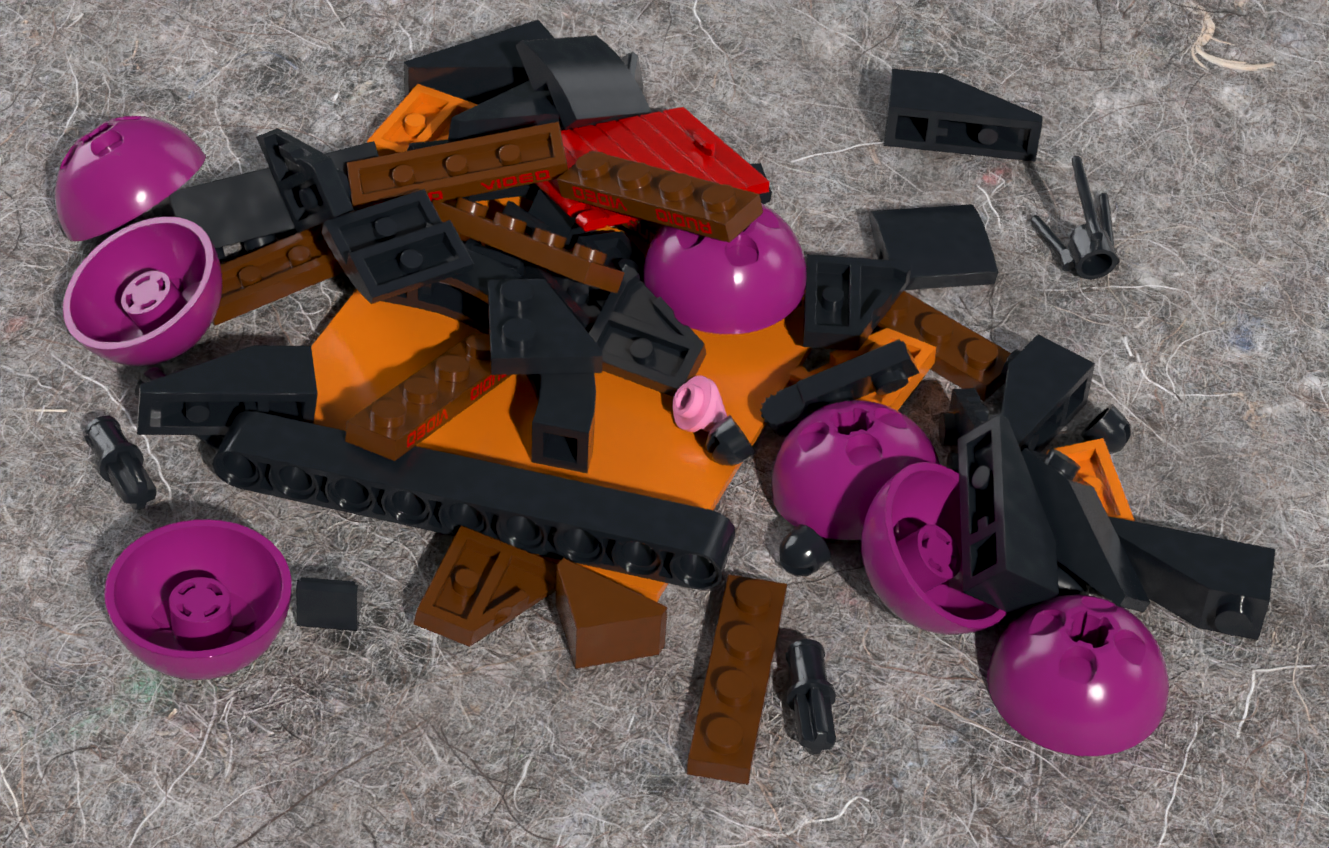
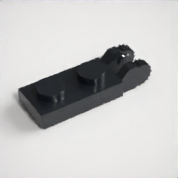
M898 339L796 382L797 384L777 391L775 396L770 394L771 396L765 398L766 401L761 403L763 405L762 409H760L762 412L761 417L765 419L764 422L772 428L771 430L774 433H777L779 437L783 435L786 438L803 419L815 411L831 404L854 401L875 391L878 395L895 392L906 386L909 382L908 378L919 374V371L904 341Z

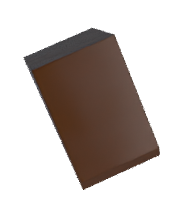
M565 558L557 564L556 608L575 669L655 656L661 653L665 647L668 607Z

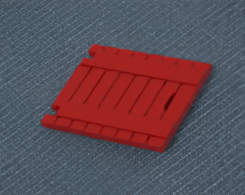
M684 107L664 110L662 113L659 111L643 114L640 117L633 116L618 119V121L598 123L596 126L588 125L573 128V130L561 131L568 169L582 155L595 151L634 162L645 163L649 166L676 173H684L703 180L730 185L734 188L757 194L769 192L770 181ZM557 179L535 183L568 216L576 217V223L585 232L606 228V226L610 227L629 223L630 220L632 222L642 220L641 218L564 198L561 196Z

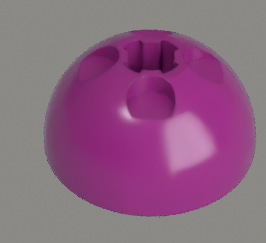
M126 116L114 118L100 124L73 144L64 157L58 172L55 202L58 218L66 236L73 242L91 239L143 214L185 184L201 168L206 155L200 146L184 131L156 118Z
M762 204L764 213L730 243L662 224L653 237L646 255L644 265L645 286L656 298L661 297L672 308L675 318L681 324L688 325L692 329L715 334H743L776 324L787 317L800 303L806 289L807 278L805 258L798 238L779 214Z
M179 217L151 218L121 229L91 251L73 274L63 301V318L68 331L83 347L93 354L122 365H153L181 355L195 345L206 333L220 305L222 271L215 247L207 233L199 225Z
M854 400L839 402L825 406L810 414L787 436L777 454L773 467L771 482L772 499L780 515L795 527L799 524H804L817 532L820 537L862 540V530L868 509L883 485L906 466L918 462H930L940 465L931 441L923 430L909 417L896 409L871 401Z
M918 462L906 466L892 476L874 497L865 517L862 530L861 547L863 563L869 582L877 596L900 619L914 627L932 633L947 635L968 634L998 623L1007 612L963 593L959 474L936 463Z
M210 519L188 520L157 528L131 543L113 563L107 575L104 597L109 620L116 635L127 650L143 664L174 678L208 680L224 677L245 668L269 648L277 638L286 620L291 601L292 580L283 554L270 540L260 533L227 521Z
M1089 595L1058 596L1025 610L1001 634L993 649L987 671V683L991 699L1000 715L1014 730L1044 748L1075 756H1104L1122 752L1136 746L1149 737L1159 726L1166 711L1168 701V671L1163 653L1152 633L1142 621L1127 609L1118 607L1106 599Z

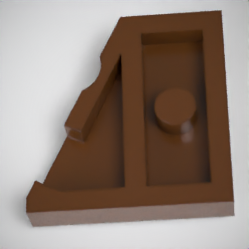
M460 526L416 610L414 625L470 647L556 591L557 563Z

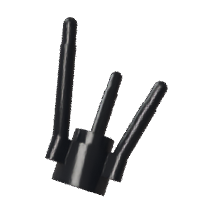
M1074 156L1072 158V166L1086 224L1080 225L1072 231L1068 248L1065 247L1039 216H1032L1031 224L1057 254L1064 271H1070L1075 268L1078 275L1084 279H1098L1108 275L1119 264V258L1114 246L1109 196L1107 193H1101L1098 197L1099 225L1082 159L1079 156Z

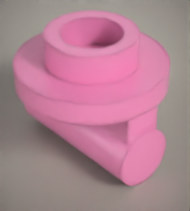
M704 376L691 378L680 386L674 396V420L676 425L685 431L696 432L702 429L709 432L715 424L727 417L718 387L711 379Z

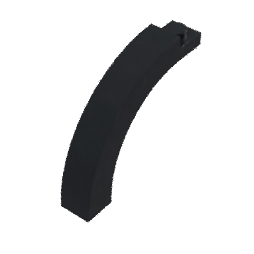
M467 249L474 262L473 270L382 301L439 313L465 323L483 334H489L488 280L528 278L494 259ZM594 373L526 374L535 391L538 402L532 421L531 462L588 474L593 454L596 385Z

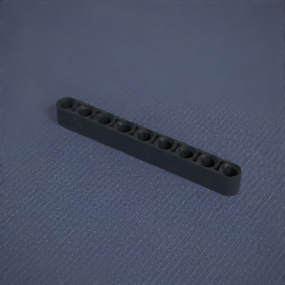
M256 411L241 412L233 419L213 458L212 464L215 473L221 480L239 489L452 536L457 534L460 526H464L529 553L560 560L565 558L578 564L691 589H711L720 583L736 535L732 522L721 513L418 446L413 447L396 461L345 442L346 431Z

